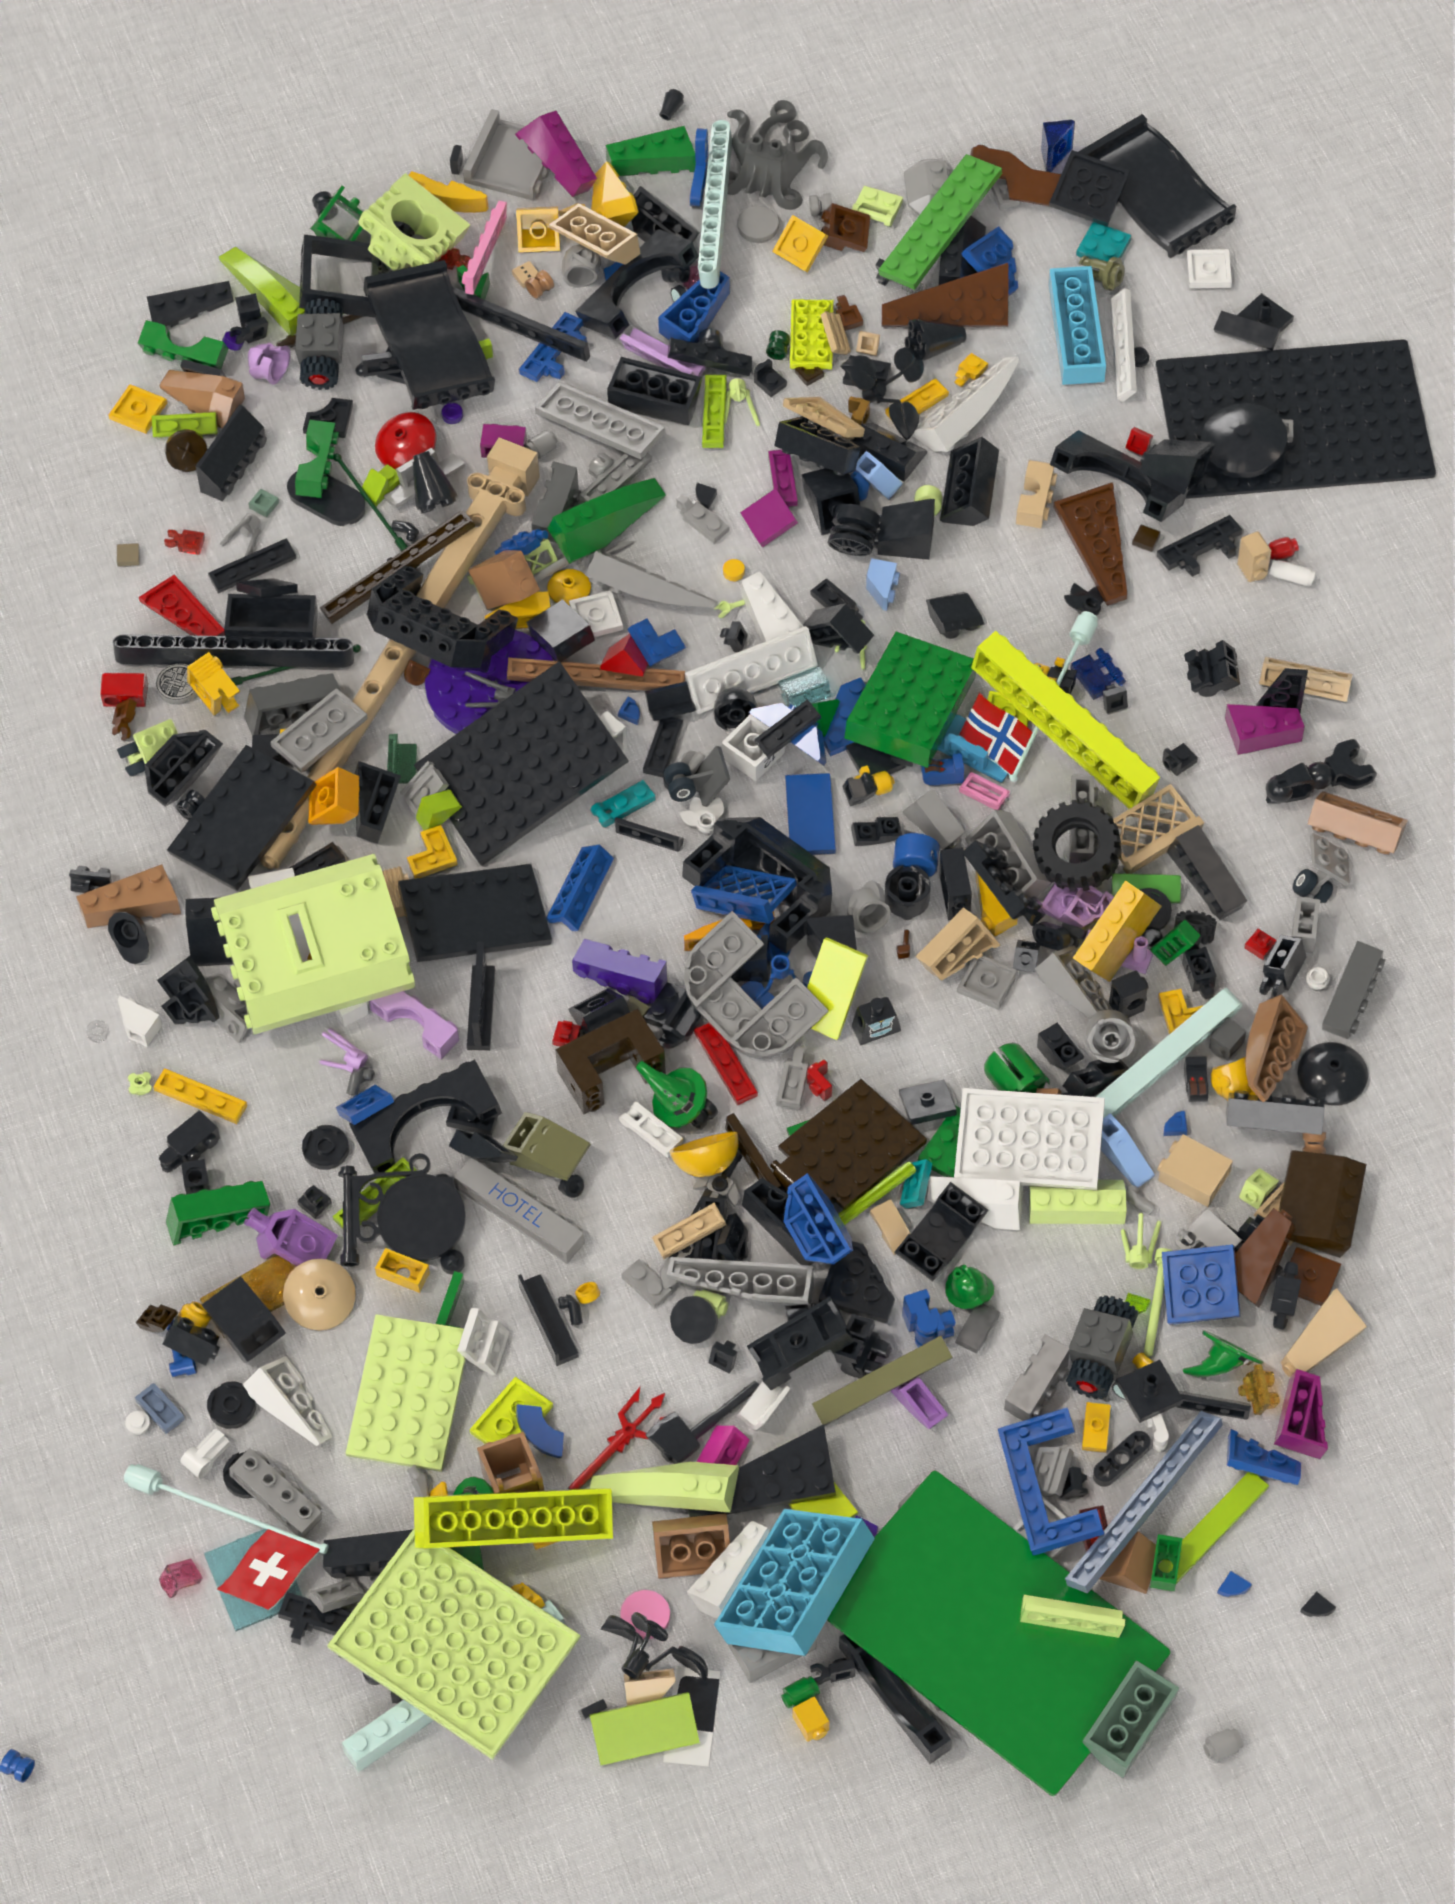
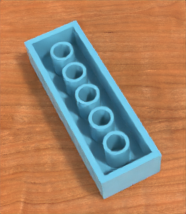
M1092 266L1051 268L1049 270L1048 286L1062 385L1105 382L1106 362Z

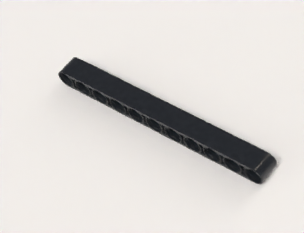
M122 634L113 639L115 661L120 664L190 665L208 652L213 657H218L223 666L346 668L354 663L353 643L347 638Z

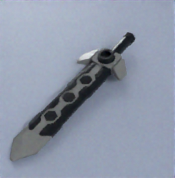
M737 1152L733 1162L722 1174L717 1173L712 1176L702 1177L696 1181L693 1189L704 1190L691 1215L700 1211L702 1197L725 1199L728 1197L730 1203L736 1207L740 1197L736 1184L733 1185V1180L730 1177L743 1157L740 1153ZM695 1243L668 1257L661 1270L664 1289L680 1283L679 1281L667 1278L670 1257L693 1258Z

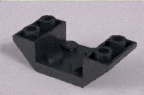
M950 1182L938 1196L933 1207L913 1232L906 1236L894 1253L933 1282L967 1242L989 1210Z

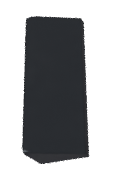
M621 818L615 819V831L618 834L679 852L683 844V837Z
M702 1197L700 1210L715 1203L724 1221H726L728 1206L726 1199ZM723 1227L695 1242L693 1258L720 1260L721 1253L718 1250L717 1243Z
M1179 1391L1183 1398V1404L1176 1406L1177 1408L1203 1411L1205 1413L1245 1420L1249 1418L1250 1403Z

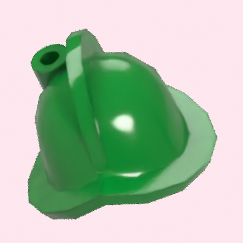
M961 1265L960 1267H955L949 1274L945 1284V1294L948 1301L955 1307L965 1310L974 1309L991 1299L994 1295V1285L977 1268Z

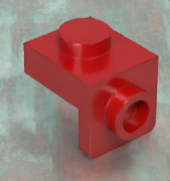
M825 1059L819 1063L812 1064L807 1070V1084L811 1092L817 1097L820 1096L824 1101L832 1097V1085L824 1077L828 1072V1062Z

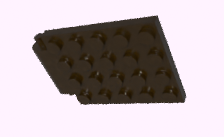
M860 1079L779 1144V1150L787 1159L781 1164L774 1160L770 1167L774 1170V1176L786 1192H788V1187L808 1173L830 1199L831 1203L834 1204L836 1202L845 1211L851 1204L861 1198L924 1146L927 1138L865 1081Z

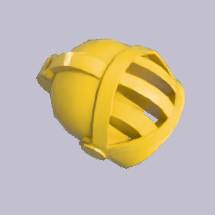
M1246 1057L1212 1068L1211 1085L1217 1094L1224 1097L1227 1101L1229 1093H1234L1236 1090H1243L1249 1092V1095H1256L1248 1084Z

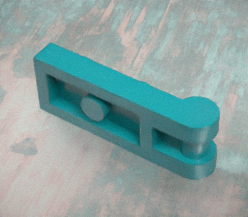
M642 780L603 802L595 803L590 808V811L599 818V823L602 827H608L615 823L616 818L622 819L655 801L656 797L646 782Z

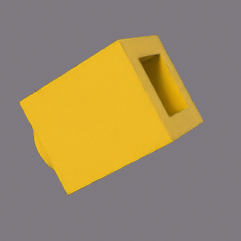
M815 1696L792 1708V1717L807 1742L812 1739L815 1741L819 1740L827 1734V1731H829V1720Z

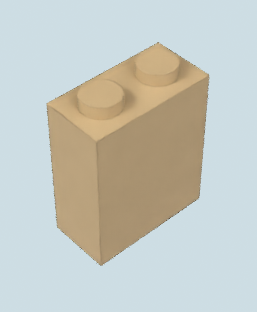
M1183 1134L1179 1141L1175 1140L1171 1145L1169 1157L1167 1159L1163 1158L1157 1169L1160 1172L1158 1181L1209 1207L1230 1174L1233 1160Z

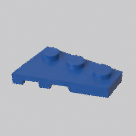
M1230 1429L1227 1446V1466L1236 1470L1255 1473L1262 1477L1266 1476L1277 1479L1284 1483L1298 1485L1301 1478V1462L1276 1450L1267 1451L1258 1446V1441L1252 1438L1249 1441L1238 1437L1239 1432Z

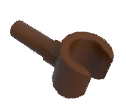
M907 929L904 930L903 945L896 946L898 959L910 957V931Z

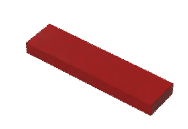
M710 1023L694 1029L695 1036L736 1105L757 1097L758 1092L729 1043Z

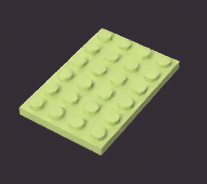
M375 1315L345 1453L346 1456L409 1467L416 1465L417 1468L442 1472L466 1360L457 1351L464 1331L463 1328Z

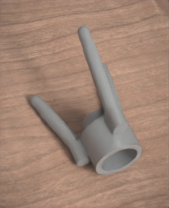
M247 513L241 522L225 536L220 545L223 546L239 531L246 536L252 534L245 556L251 554L256 538L261 532L258 528L261 525L259 518L252 513Z

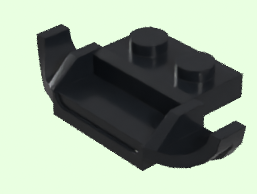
M667 982L644 1018L646 1023L662 1028L663 1034L658 1041L663 1048L670 1049L684 1041L687 1042L703 1016L690 1002L685 988Z

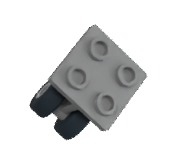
M1313 833L1310 836L1312 866L1319 870L1317 873L1309 869L1302 870L1294 880L1293 891L1301 897L1309 894L1314 895L1313 899L1320 900V903H1326L1333 892V884L1328 881L1329 878L1332 877L1346 886L1350 883L1348 853L1343 848L1330 843L1326 838Z

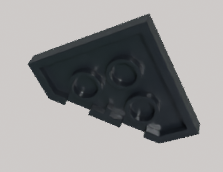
M852 1241L853 1251L835 1264H831L819 1297V1303L830 1297L840 1310L888 1323L895 1298L886 1287L883 1277L870 1259L864 1244Z

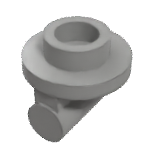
M688 751L682 756L681 762L688 764L692 775H694L706 756L701 752Z

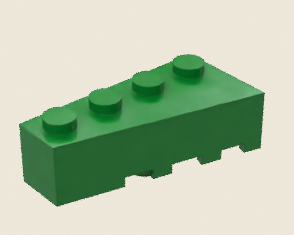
M685 126L605 145L606 161L610 162L619 176L639 175L640 172L658 174V171L679 173V170H689V172H695V151Z
M248 1181L236 1186L226 1185L214 1190L204 1189L187 1195L178 1194L175 1197H171L166 1225L172 1244L175 1246L181 1244L180 1239L192 1236L194 1240L202 1237L201 1233L214 1229L216 1232H220L234 1222L237 1226L242 1225L245 1219H249L247 1215L253 1208L268 1216L271 1204L263 1181Z

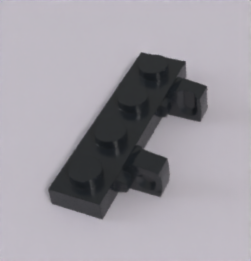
M1228 515L1158 550L1157 557L1168 571L1179 566L1181 569L1185 568L1193 577L1200 573V565L1196 561L1197 556L1213 548H1216V550L1221 548L1223 554L1228 559L1235 556L1237 547L1234 545V538L1242 535V528L1231 515Z
M287 1592L278 1617L290 1621L289 1627L294 1628L291 1642L301 1645V1638L305 1636L306 1631L312 1632L313 1629L335 1635L352 1612L337 1608L322 1613L311 1599Z

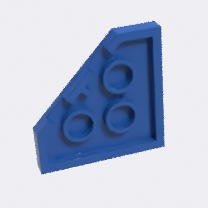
M999 226L961 253L977 272L1008 263V297L1019 288L1018 281L1015 280L1014 276L1016 264L1011 252L1013 241Z
M861 677L841 685L836 696L840 703L827 734L823 737L824 746L830 757L845 751L847 745L854 743L844 737L846 721L866 686Z

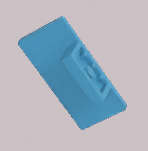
M956 714L938 750L952 757V754L961 753L964 764L999 782H1003L1008 773L988 759V752L981 746H975L959 736L966 718Z

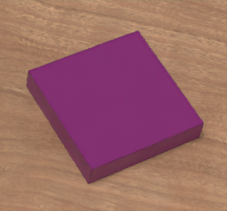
M776 488L740 512L762 548L798 524Z

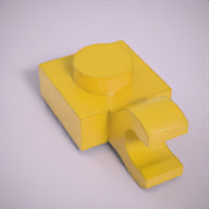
M970 353L959 364L958 371L955 374L958 378L954 383L962 387L970 378L972 380L978 379L988 369V362Z

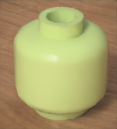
M932 485L919 487L916 490L914 501L935 499L934 516L937 515L942 507L943 497L941 491Z

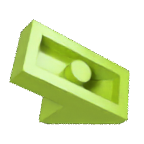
M388 464L379 472L373 468L369 471L362 488L375 506L385 499L384 495L393 491L400 484L397 471Z

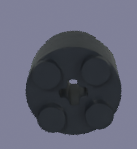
M902 865L892 869L886 877L884 892L885 902L888 904L891 913L904 920H911L913 917L922 914L930 902L931 886L929 876L923 869L913 865L911 867H904Z

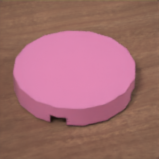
M641 1590L634 1592L622 1604L620 1617L630 1623L643 1639L646 1633L637 1629L631 1621V1616L634 1612L641 1613L648 1620L658 1623L664 1629L669 1625L670 1609L668 1602L655 1591Z

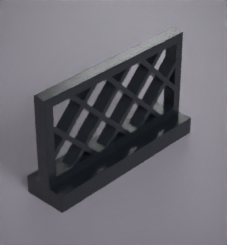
M477 942L476 965H472L467 1050L490 1051L496 970L495 966L487 965L484 942Z

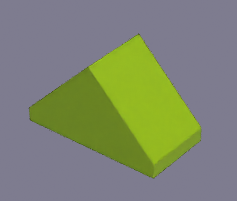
M448 789L422 797L415 818L422 829L427 830L444 823L462 806L452 791Z

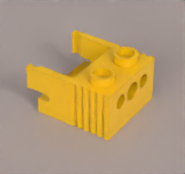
M208 652L187 666V682L213 716L221 711V705L229 714L239 707L233 696L238 694L240 690L222 669L223 664L219 658L213 657Z

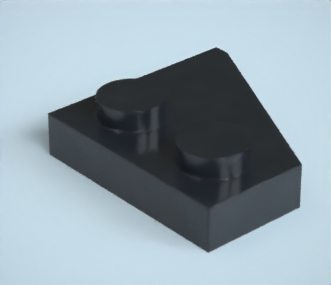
M737 1213L728 1215L726 1219V1225L723 1227L717 1247L727 1261H743L744 1258L748 1257V1230Z

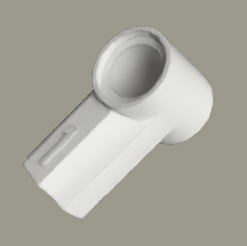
M214 1429L197 1447L189 1448L182 1456L180 1463L201 1479L211 1470L213 1462L230 1446V1441L223 1433Z

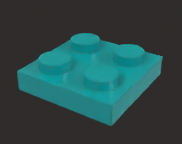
M1092 222L1076 250V256L1081 258L1088 256L1090 259L1109 261L1112 257L1121 259L1131 241V235Z

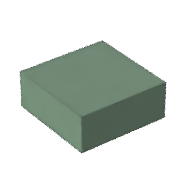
M260 489L248 503L249 509L267 518L279 504V498Z

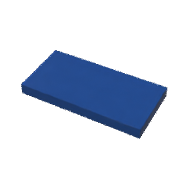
M830 773L785 775L789 838L812 855L835 854Z

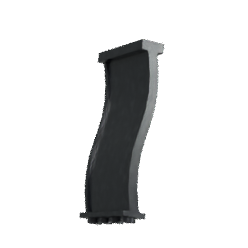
M1143 114L1078 151L1079 153L1130 170L1119 202L1137 225L1154 242L1168 252L1169 258L1183 253L1185 249L1198 244L1205 237L1215 234L1218 229L1225 225H1230L1235 220L1237 206L1235 204L1230 206L1214 193L1170 141L1147 123V118Z
M445 260L365 277L363 291L365 296H368L380 331L401 371L412 402V410L426 409L439 404L444 405L452 401L466 400L479 395L485 396L493 392L495 378L491 375L483 350L457 300L448 276Z

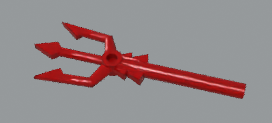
M639 1387L618 1412L622 1429L615 1431L614 1436L607 1438L609 1445L568 1487V1490L580 1489L616 1451L623 1453L625 1445L629 1446L631 1439L634 1437L648 1439L645 1435L646 1432L636 1428L655 1408L661 1407L665 1393L652 1398L651 1404L633 1423H629L625 1413L634 1403H639Z

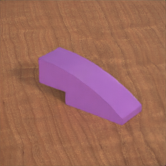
M919 1376L891 1390L899 1402L928 1430L948 1416L947 1412Z

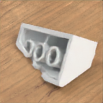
M285 1356L260 1367L243 1384L249 1396L258 1405L314 1445L318 1446L329 1441L332 1435L321 1414L314 1410L311 1404L313 1398L310 1393H305L301 1385L304 1380L289 1359Z

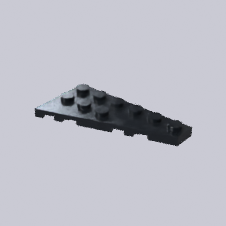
M824 1424L739 1467L730 1512L688 1509L689 1517L725 1513L729 1515L836 1496Z

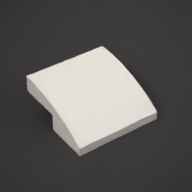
M471 1308L457 1351L478 1368L496 1375L509 1331L499 1321L490 1320L479 1308Z

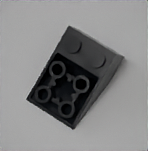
M241 1276L201 1304L243 1363L249 1362L286 1334L274 1315Z

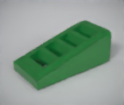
M1184 920L1151 947L1150 951L1167 966L1192 947L1200 935ZM1162 946L1171 954L1170 956L1161 948Z

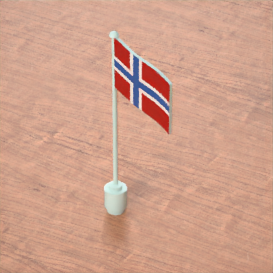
M1084 611L1081 615H1078L1069 633L1075 644L1057 679L1059 686L1078 645L1089 644L1098 626V618L1091 612ZM979 692L959 736L975 746L978 745L988 752V759L1010 775L1009 779L1015 782L1018 780V772L1039 728L1035 726L1032 732L1016 717L990 703Z

